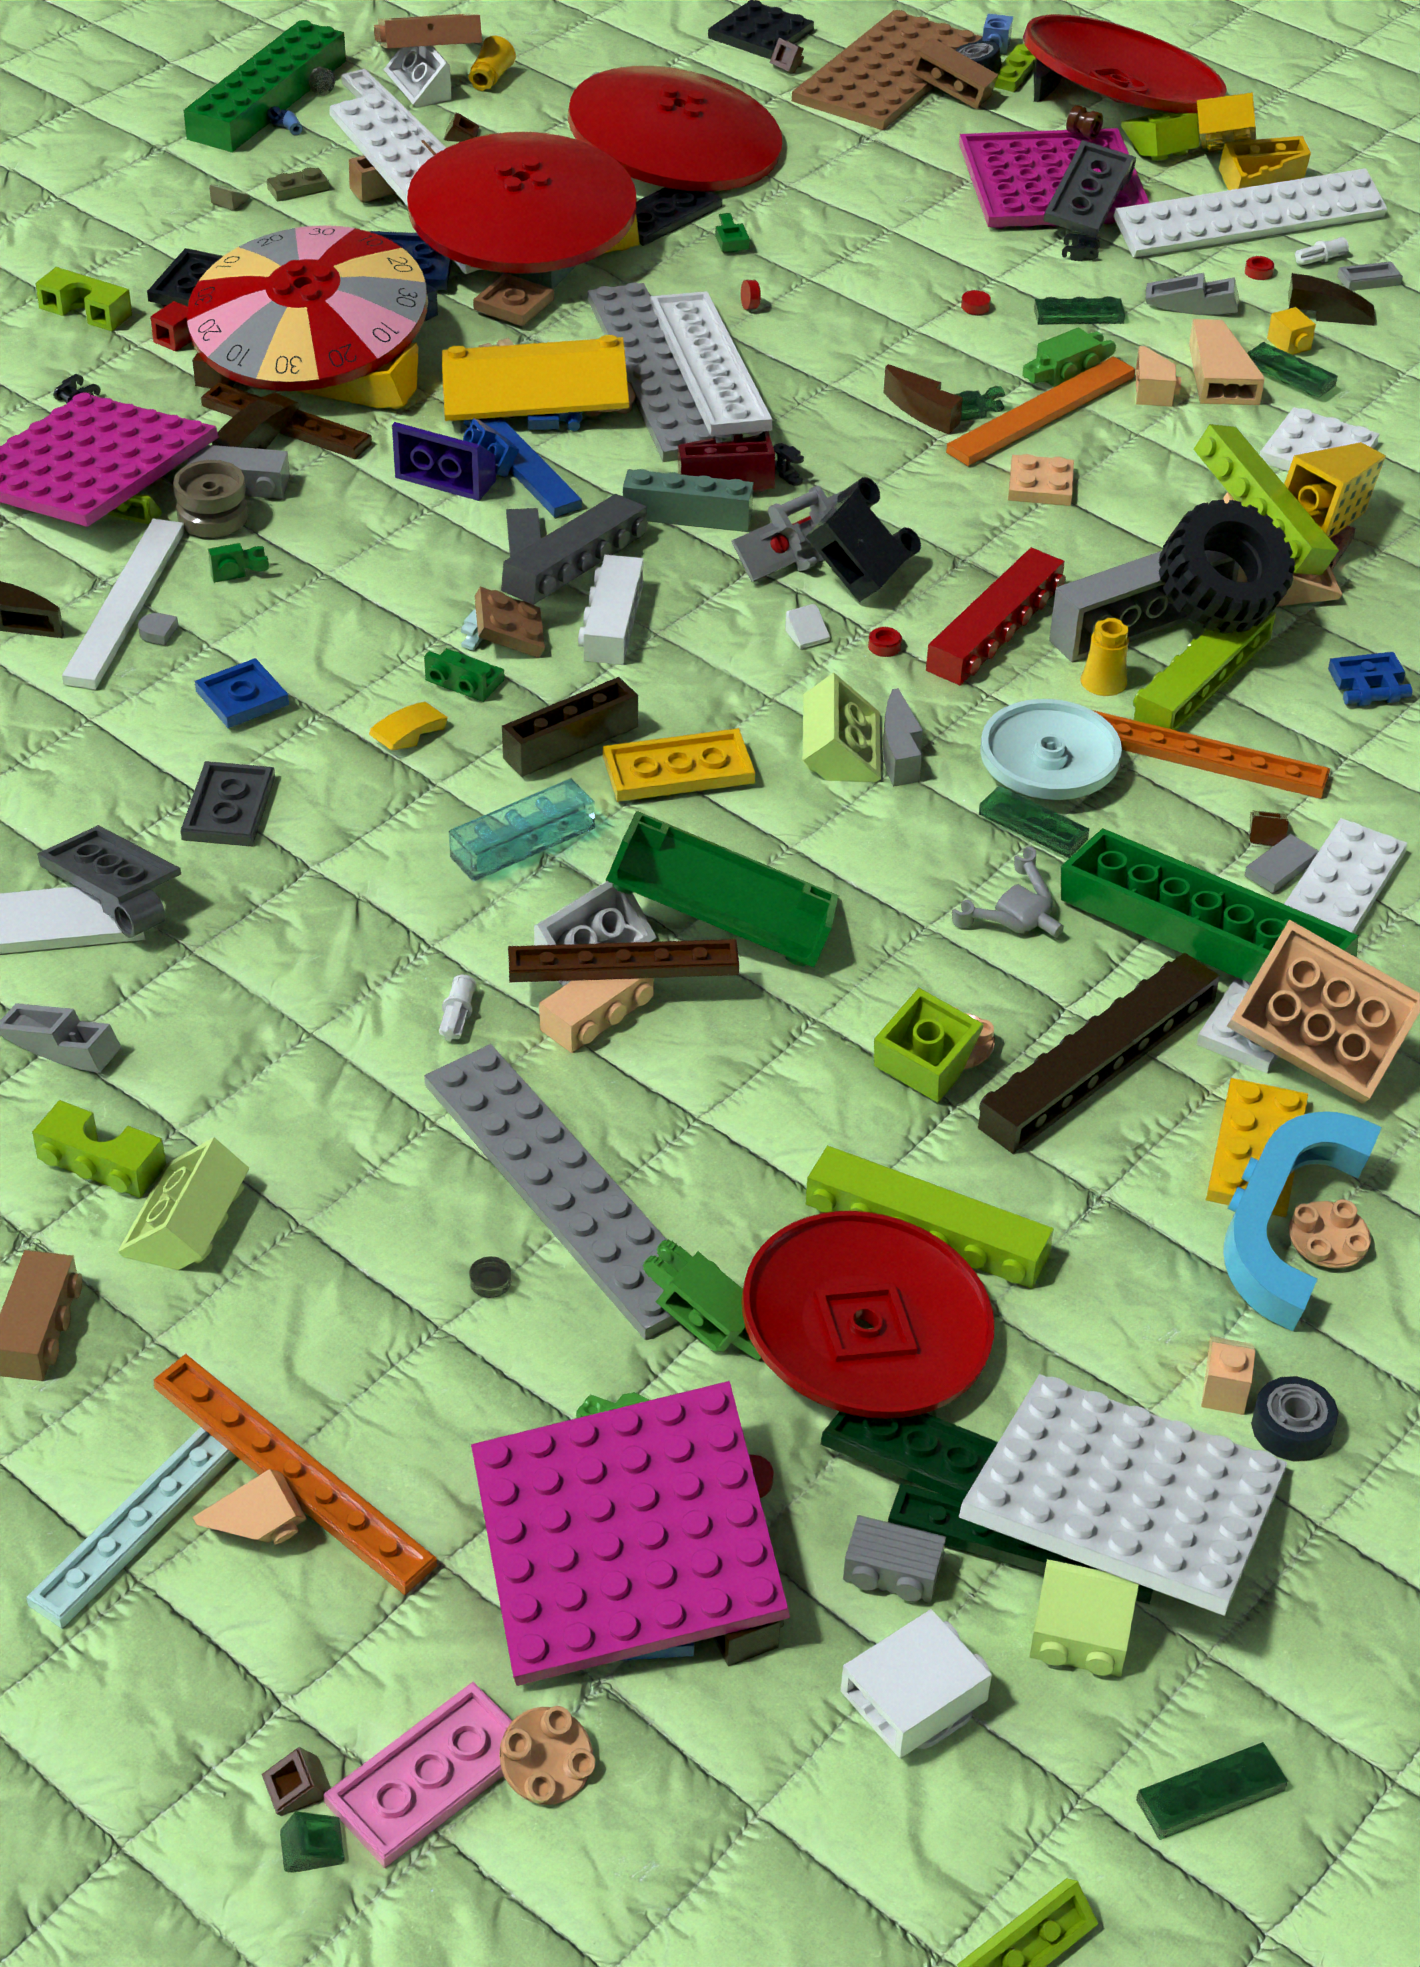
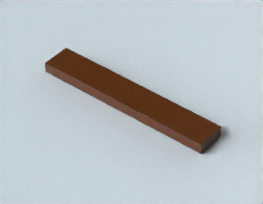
M217 383L201 397V403L203 407L234 417L246 406L261 397L222 383ZM297 410L279 432L280 434L352 459H356L372 445V436L368 433L301 410Z
M737 939L508 946L509 983L739 975Z

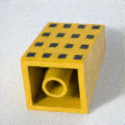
M1362 442L1294 455L1284 485L1325 534L1332 538L1366 512L1386 455Z

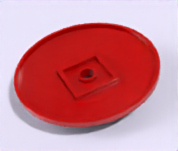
M835 1211L795 1221L780 1229L760 1247L748 1267L743 1285L742 1314L745 1327L752 1344L766 1365L781 1380L803 1396L821 1405L847 1414L868 1418H904L921 1415L941 1408L959 1398L974 1384L985 1368L994 1339L993 1310L989 1296L976 1272L960 1254L940 1238L914 1224L887 1215L862 1211ZM865 1320L868 1324L874 1326V1328H861L855 1323V1321Z

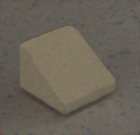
M212 184L209 186L211 203L233 211L250 199V194L229 187Z

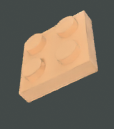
M1012 454L1008 501L1071 506L1074 460L1063 457L1048 458L1036 457L1030 454Z

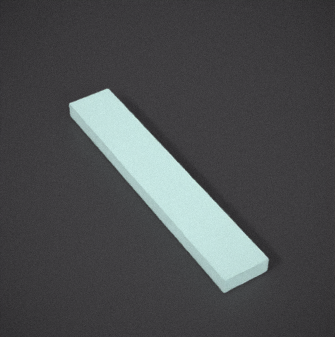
M200 1427L26 1597L28 1606L63 1629L236 1455Z

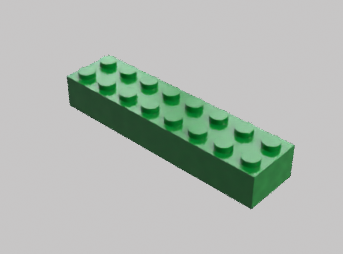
M308 20L297 21L288 30L254 54L253 57L183 110L187 140L233 153L270 123L267 112L271 107L277 106L280 110H286L346 62L344 32L334 30L330 26L312 24Z
M1104 828L1061 866L1062 901L1180 953L1185 952L1196 960L1251 984L1289 920L1357 957L1359 935Z

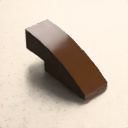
M889 364L885 367L883 393L903 412L917 421L948 435L960 424L963 397L941 390L942 382Z

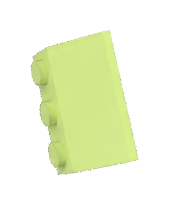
M832 673L803 694V762L810 771H816L826 781L877 782L881 779L880 712L837 674Z
M215 1137L166 1163L120 1246L118 1253L125 1258L179 1270L193 1262L196 1264L202 1262L213 1248L211 1241L215 1233L224 1226L229 1218V1214L226 1212L230 1204L239 1197L244 1189L242 1182L249 1167Z

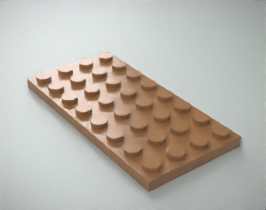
M893 10L793 90L791 101L884 130L935 87L910 72L917 50L932 37L955 50L962 45L982 41L983 37L975 35L969 30L952 28L946 23L939 24L929 21L926 17L909 15L903 10Z

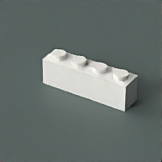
M605 554L602 566L596 567L594 575L595 587H591L589 593V606L591 607H585V627H580L578 646L584 647V661L624 665L643 588L644 558Z

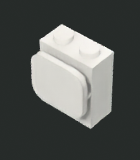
M930 1609L844 1664L841 1692L898 1758L901 1759L916 1748L925 1749L934 1746L967 1724L972 1717L973 1710L988 1701L992 1674L984 1659L978 1654H972L960 1641L956 1629L949 1622H943Z

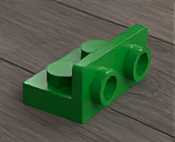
M447 648L440 655L429 651L424 656L426 681L482 702L505 680L504 669Z

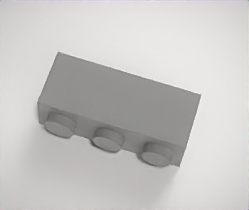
M207 445L192 455L186 464L187 466L193 462L203 460H222L234 464L241 469L245 477V496L283 499L290 479L288 451Z

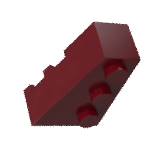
M762 431L759 435L743 438L742 433L732 434V440L716 443V439L711 438L679 444L678 474L698 477L709 476L711 478L727 480L740 479L746 482H754L753 492L757 493L764 492L766 489H775V451L769 431Z

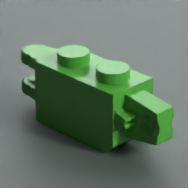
M1078 327L1038 343L1036 359L1023 365L1022 376L1029 379L1033 384L1047 382L1051 386L1056 387L1096 366L1110 356L1112 357L1117 347L1112 340L1103 341L1104 336L1100 332L1094 331V333L1088 334Z
M673 1240L662 1241L656 1249L659 1256L651 1255L642 1265L645 1274L651 1277L664 1290L655 1302L711 1350L724 1352L732 1343L759 1361L761 1357L749 1338L743 1319V1288L699 1251L694 1256H691L681 1246L674 1243Z

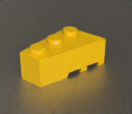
M1303 136L1225 142L1219 171L1228 190L1302 179L1305 177L1311 152Z

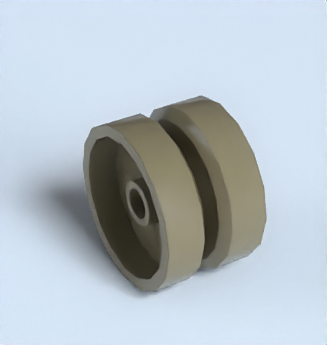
M203 460L193 462L181 468L175 475L173 486L177 500L178 522L184 523V529L189 534L210 538L226 536L240 530L247 522L248 505L245 498V477L241 469L234 464L222 460Z

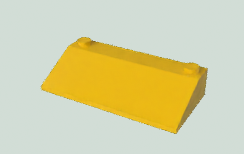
M604 335L599 339L477 348L452 346L448 350H442L445 421L629 408L623 337L617 338L614 335Z

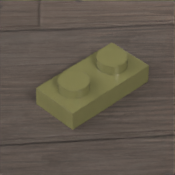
M310 167L300 172L291 174L281 173L276 177L268 178L267 189L278 202L328 191L329 180L319 167Z

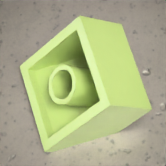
M1047 1559L1029 1658L1042 1660L1054 1666L1066 1665L1085 1669L1096 1675L1121 1677L1139 1584L1105 1571Z

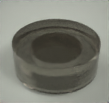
M317 67L311 72L309 77L310 89L319 95L329 94L335 85V75L330 69Z
M489 1256L478 1259L469 1270L470 1287L474 1293L485 1298H495L503 1295L511 1286L510 1266L506 1261L498 1257Z

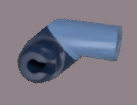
M273 106L268 110L267 116L270 119V123L274 126L288 128L293 135H299L302 132L303 127L293 112L280 110L277 106Z

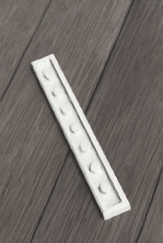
M366 69L341 75L342 84L356 98L379 92L420 140H424L436 154L446 149Z
M152 519L63 672V685L96 690L185 533L184 523Z

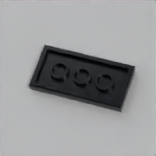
M664 187L636 201L639 244L645 246L722 207V198L709 191H686Z

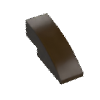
M1292 273L1288 291L1289 309L1296 307L1300 310L1316 311V321L1374 326V305L1361 295L1329 280Z
M276 392L263 396L231 418L218 431L219 438L214 440L212 445L267 449L300 405L298 402Z
M0 581V631L63 638L64 630L60 607L30 590Z

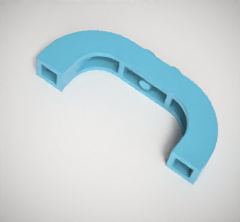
M1308 1113L1295 1117L1281 1125L1269 1138L1259 1160L1253 1157L1250 1158L1241 1178L1247 1181L1248 1185L1245 1190L1237 1187L1228 1206V1209L1235 1213L1225 1235L1223 1254L1227 1273L1235 1289L1255 1311L1268 1320L1294 1331L1317 1282V1278L1293 1268L1281 1260L1273 1251L1268 1241L1267 1224L1289 1174L1304 1165L1321 1164L1359 1178L1382 1127L1362 1118L1344 1113Z

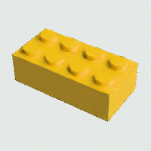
M1253 92L1197 100L1202 149L1208 148V152L1223 151L1225 142L1256 140Z

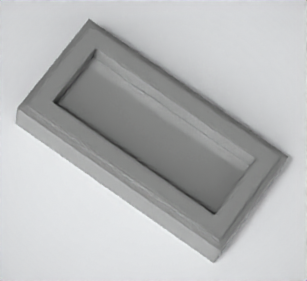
M1391 261L1341 267L1337 275L1342 284L1352 291L1399 286L1403 278Z
M1290 834L1247 865L1244 876L1269 892L1275 893L1307 869L1319 851Z

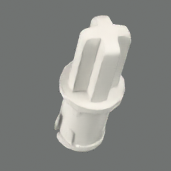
M1344 237L1326 242L1322 240L1317 241L1314 246L1295 252L1296 263L1298 265H1305L1316 261L1326 263L1330 258L1344 256L1349 251L1348 241Z
M461 974L454 977L449 997L442 1004L444 1014L439 1027V1034L444 1036L445 1040L449 1042L461 1037L465 1021L471 1016L473 1011L471 1000L476 989V981L468 975Z

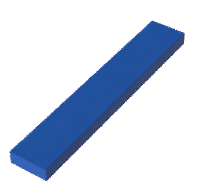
M502 417L478 419L503 435L519 449L510 472L553 517L582 508V499ZM473 419L464 420V424L469 428Z

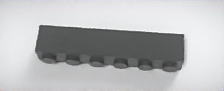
M618 494L612 495L503 561L501 591L530 604H536L601 563L605 554L613 555L642 537L648 525L646 520L647 506Z

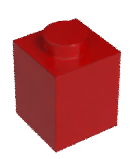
M173 301L150 316L154 343L176 352L192 341L187 324V306Z

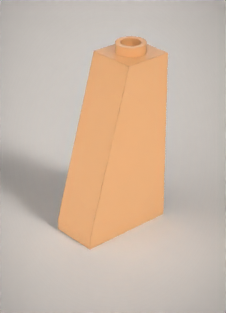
M1193 319L1189 347L1200 404L1260 405L1265 380L1264 376L1224 321Z

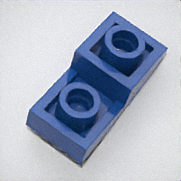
M473 418L470 427L464 433L463 440L481 445L495 455L496 474L507 477L519 449L496 430Z

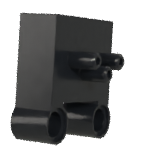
M862 477L839 493L837 504L805 536L859 602L879 590L903 562L920 552L921 541L916 532L904 527L892 535L870 509L871 506L879 501L880 491L876 483L868 477Z

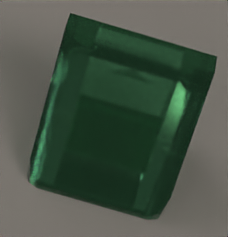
M295 1811L280 1830L285 1872H300L341 1865L345 1861L339 1817Z

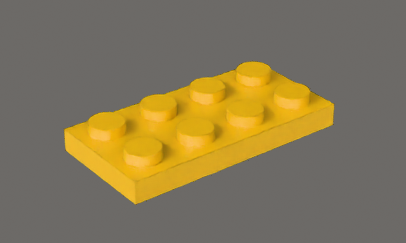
M739 728L603 746V759L617 802L755 783V771Z
M1235 1078L1230 1079L1206 1201L1229 1205L1237 1187L1246 1189L1248 1182L1241 1178L1250 1158L1253 1157L1259 1160L1272 1134L1287 1121L1305 1114L1308 1093ZM1295 1170L1289 1174L1272 1215L1286 1217Z

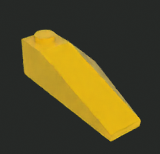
M416 342L410 343L393 360L381 368L353 381L327 388L299 392L375 408H401L408 403V399L417 390L418 345Z

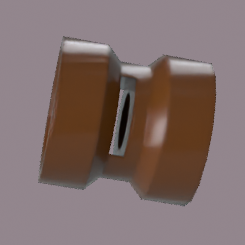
M1075 105L1068 115L1066 129L1074 134L1080 132L1085 138L1094 140L1102 128L1103 115L1097 111L1087 112L1085 107Z

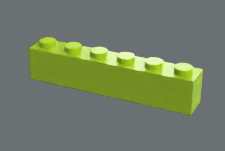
M1209 424L1193 450L1235 501H1240L1241 505L1245 507L1252 505L1258 508V513L1263 516L1266 514L1274 520L1272 524L1276 528L1280 527L1286 536L1284 540L1290 543L1293 551L1290 558H1294L1295 574L1322 575L1339 549L1237 427Z
M1272 611L1261 624L1252 626L1250 630L1237 632L1235 629L1233 633H1222L1219 628H1216L1214 631L1205 629L1198 639H1193L1189 643L1187 649L1180 656L1176 655L1172 659L1170 665L1164 671H1159L1147 687L1139 689L1133 700V706L1135 707L1133 720L1177 730L1271 639L1276 613Z
M828 1145L807 1177L805 1205L825 1213L862 1211L883 1214L909 1222L943 1240L960 1254L971 1268L980 1269L1004 1278L1011 1283H1017L1032 1289L1050 1255L1054 1231L1052 1227Z

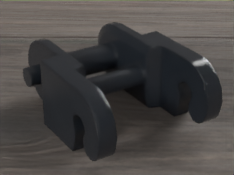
M1069 233L1064 237V245H1069V240H1072V246H1065L1062 249V257L1066 258L1067 252H1070V259L1073 261L1095 260L1098 257V249L1100 247L1098 239Z
M74 374L63 380L62 384L56 387L53 396L59 401L65 399L67 404L77 394L89 393L93 396L94 394L99 395L101 389L97 384H91L77 390L76 382L81 386L84 379L81 375Z
M783 443L774 445L773 448L777 454L775 470L779 472V476L790 485H801L803 478L799 477L800 474L796 472V469L790 463H802L804 456L794 446L789 447Z

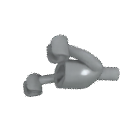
M1033 847L1024 848V858L1014 857V868L1017 873L1028 875L1037 894L1016 884L1001 896L995 906V910L976 908L971 900H964L961 903L962 912L956 909L952 910L953 924L958 928H968L973 924L974 918L998 922L1017 933L1028 932L1039 926L1055 938L1062 933L1064 925L1049 916L1052 911L1053 900L1036 868V850Z

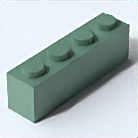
M628 469L623 484V497L647 506V522L748 532L753 510L754 482H746L740 479H717L709 476L680 475L675 472L660 473L645 469Z

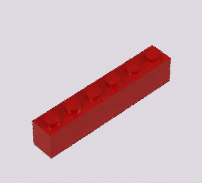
M1029 548L928 644L926 671L959 686L970 676H974L987 659L994 657L999 647L1005 642H1009L1022 625H1027L1035 612L1045 607L1047 601L1055 594L1056 587L1065 584L1066 577L1063 575L1065 561L1035 548Z

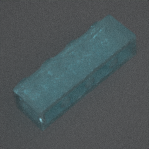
M570 778L449 830L450 858L473 882L595 829V801Z

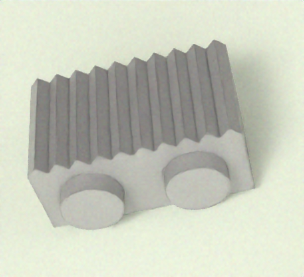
M858 1515L845 1556L843 1580L847 1583L852 1582L856 1587L863 1590L879 1588L882 1592L887 1590L891 1594L896 1593L900 1598L907 1601L923 1599L926 1603L931 1602L944 1557L946 1536Z

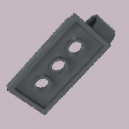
M1082 140L1045 211L1043 221L1096 238L1119 191L1123 190L1125 184H1128L1132 177L1136 157ZM1093 169H1101V172H1096ZM1083 187H1092L1095 190H1086ZM1077 205H1082V206H1084V207H1086V208L1079 209V208H1076V206H1077Z
M99 825L37 853L42 868L100 899L103 912L114 918L120 931L128 938H132L165 921L164 906L157 894L151 889L181 875L180 867Z

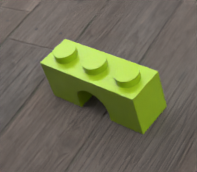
M55 267L35 283L39 309L64 316L73 309L85 308L87 323L108 331L115 330L132 316L130 292L127 288L59 267Z
M61 1100L53 1106L32 1131L37 1159L42 1160L49 1166H58L76 1173L83 1179L97 1181L110 1186L117 1192H125L138 1198L143 1196L166 1165L162 1138L127 1126L115 1139L97 1142L98 1136L94 1113Z

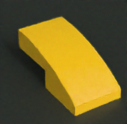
M420 702L388 715L370 728L369 735L390 750L417 746L420 734L444 730L448 717L428 703Z

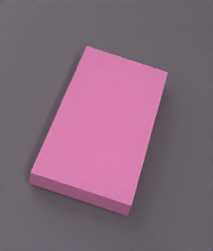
M472 1682L323 1794L324 1803L375 1859L386 1868L504 1776L500 1765V1744L505 1730L512 1720Z

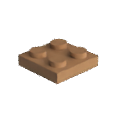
M504 273L473 299V308L490 317H497L514 325L524 326L554 300V289Z
M480 586L475 594L478 637L540 658L545 649L540 607L506 596L498 590H489Z

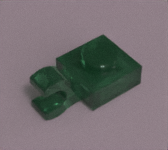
M1001 386L991 387L983 395L980 394L979 390L963 391L955 394L963 397L961 421L985 418L989 411L1000 412L1004 410L1001 400L994 401L998 397L1005 396Z

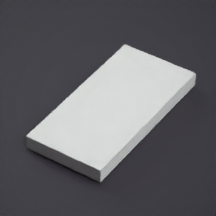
M77 886L0 893V954L145 940V931L132 938L126 937L118 928L114 918L103 912L101 900Z

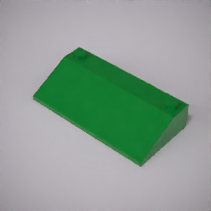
M636 811L606 878V881L613 883V888L625 894H633L634 892L785 955L787 961L800 967H805L806 965L815 967L832 929L839 897L835 893L639 811Z

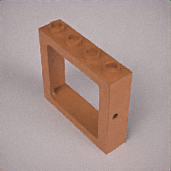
M479 14L378 19V25H374L375 41L380 42V46L384 48L482 43Z

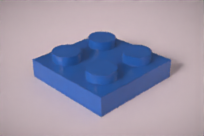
M256 658L195 681L198 695L227 728L240 725L289 705L288 693Z

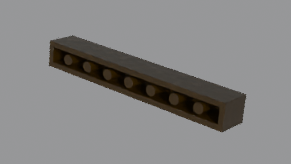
M1185 952L1172 962H1166L1152 977L1141 980L1135 989L1126 996L1114 1000L1107 1010L1098 1016H1092L1085 1026L1077 1032L1066 1035L1059 1045L1051 1051L1040 1054L1032 1065L1022 1072L1014 1073L1002 1087L995 1092L990 1091L979 1104L978 1129L1014 1154L1215 1003L1220 975Z

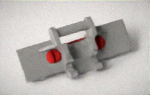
M814 486L809 489V493L782 505L777 503L771 505L768 513L772 523L731 541L751 582L793 563L796 564L799 571L814 567L818 562L824 560L805 536L837 504L839 493L827 498L820 486ZM810 506L812 510L809 512L810 516L793 524L790 522L789 515Z

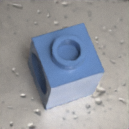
M987 15L983 27L982 41L998 44L1000 54H1007L1011 41L1013 16Z

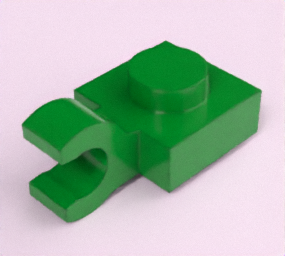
M731 213L719 214L721 226H716L715 237L722 252L750 249V238L743 223L734 224Z
M236 543L208 549L210 572L214 583L246 577L245 569L253 571L269 569L268 557L265 556L263 546H255L243 550L241 544Z

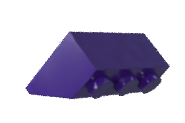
M397 422L392 424L395 478L480 501L496 482L495 455L481 445Z

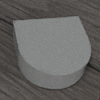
M151 613L143 616L138 622L140 637L150 643L166 645L178 627L177 616L162 613Z

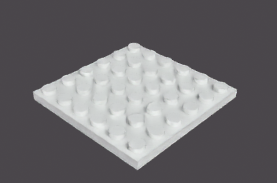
M1039 1374L963 1500L959 1518L1225 1616L1282 1481L1287 1462L1276 1458L1267 1451L1249 1449L1233 1443L1227 1437L1201 1432L1191 1428L1182 1421H1170L1153 1415L1142 1407L1128 1406L1108 1399L1107 1396L1100 1392L1086 1391L1069 1385L1060 1378L1046 1377Z

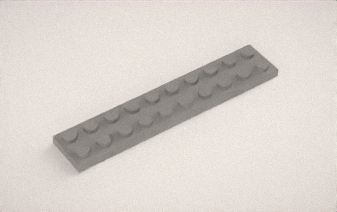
M632 282L623 286H602L598 289L588 290V302L603 334L614 335L617 338L623 337L627 382L631 384L635 392L636 398L634 401L662 461L678 460L679 444L715 438L716 443L722 442L719 437L710 436L667 344L664 332L660 329L657 316L650 301V294L645 284Z
M492 1044L424 1075L426 1088L645 1340L679 1322L655 1302L664 1290L651 1277L645 1274L644 1267L642 1266L643 1262L651 1255L659 1256L656 1249L662 1241L667 1239Z

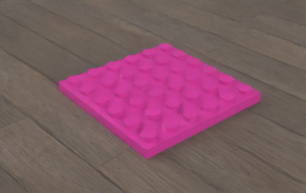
M1118 128L1101 129L1094 140L1085 138L1080 132L1074 134L1067 130L960 134L959 146L987 226L996 229H1002L1007 226L1029 228L1034 225L1056 227L1057 225L1043 221L1044 214L1081 141L1084 140L1129 154ZM1135 168L1129 183L1125 184L1122 191H1119L1103 224H1113L1116 222L1113 217L1116 208L1150 203ZM1093 169L1096 172H1101V169ZM1083 187L1086 190H1095L1092 187ZM1077 205V206H1076V208H1079V209L1086 208V207H1084V206H1082V205Z
M89 393L77 394L73 397L72 401L62 407L53 409L50 415L40 421L33 422L27 430L19 435L10 437L5 444L0 446V502L89 527L219 438L217 428L198 420H189L178 415H169L157 412L154 409H145L133 404L113 401L110 398H101Z
M730 1381L471 1444L512 1673L516 1686L790 1618Z

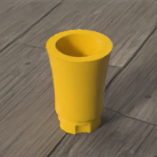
M489 36L483 41L480 53L468 75L469 81L475 89L479 91L490 89L496 84L501 75L514 64L516 53L512 44L500 36Z
M1107 618L1098 621L1095 625L1086 665L1080 678L1082 686L1093 694L1113 696L1120 694L1127 687L1126 665L1129 638L1128 626L1124 625L1122 620Z

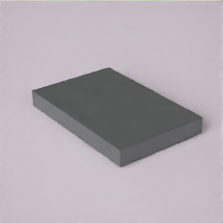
M205 761L180 830L181 840L253 847L275 779L274 767Z

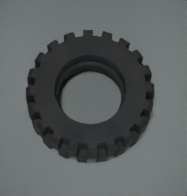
M1212 500L1209 504L1201 503L1183 516L1163 545V550L1159 557L1161 568L1158 570L1161 582L1166 583L1163 589L1167 597H1172L1174 600L1173 606L1179 613L1181 611L1188 615L1187 619L1195 624L1198 621L1204 624L1203 628L1211 631L1219 628L1222 633H1233L1235 629L1237 632L1247 631L1252 626L1261 624L1287 594L1288 589L1292 585L1293 573L1295 571L1294 558H1290L1293 554L1289 542H1285L1284 538L1286 536L1280 527L1276 528L1272 524L1274 520L1267 514L1263 516L1258 513V508L1252 505L1242 506L1240 501L1229 500L1228 503H1225L1224 500ZM1205 551L1221 552L1234 559L1243 569L1248 582H1236L1222 576L1212 567Z

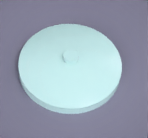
M1056 699L1026 700L999 710L985 724L980 745L983 764L997 781L1021 794L1050 800L1079 798L1105 787L1118 771L1122 751L1118 733L1105 718L1079 704Z

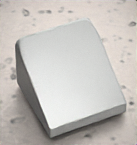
M815 604L787 611L785 631L799 649L830 641L827 628Z

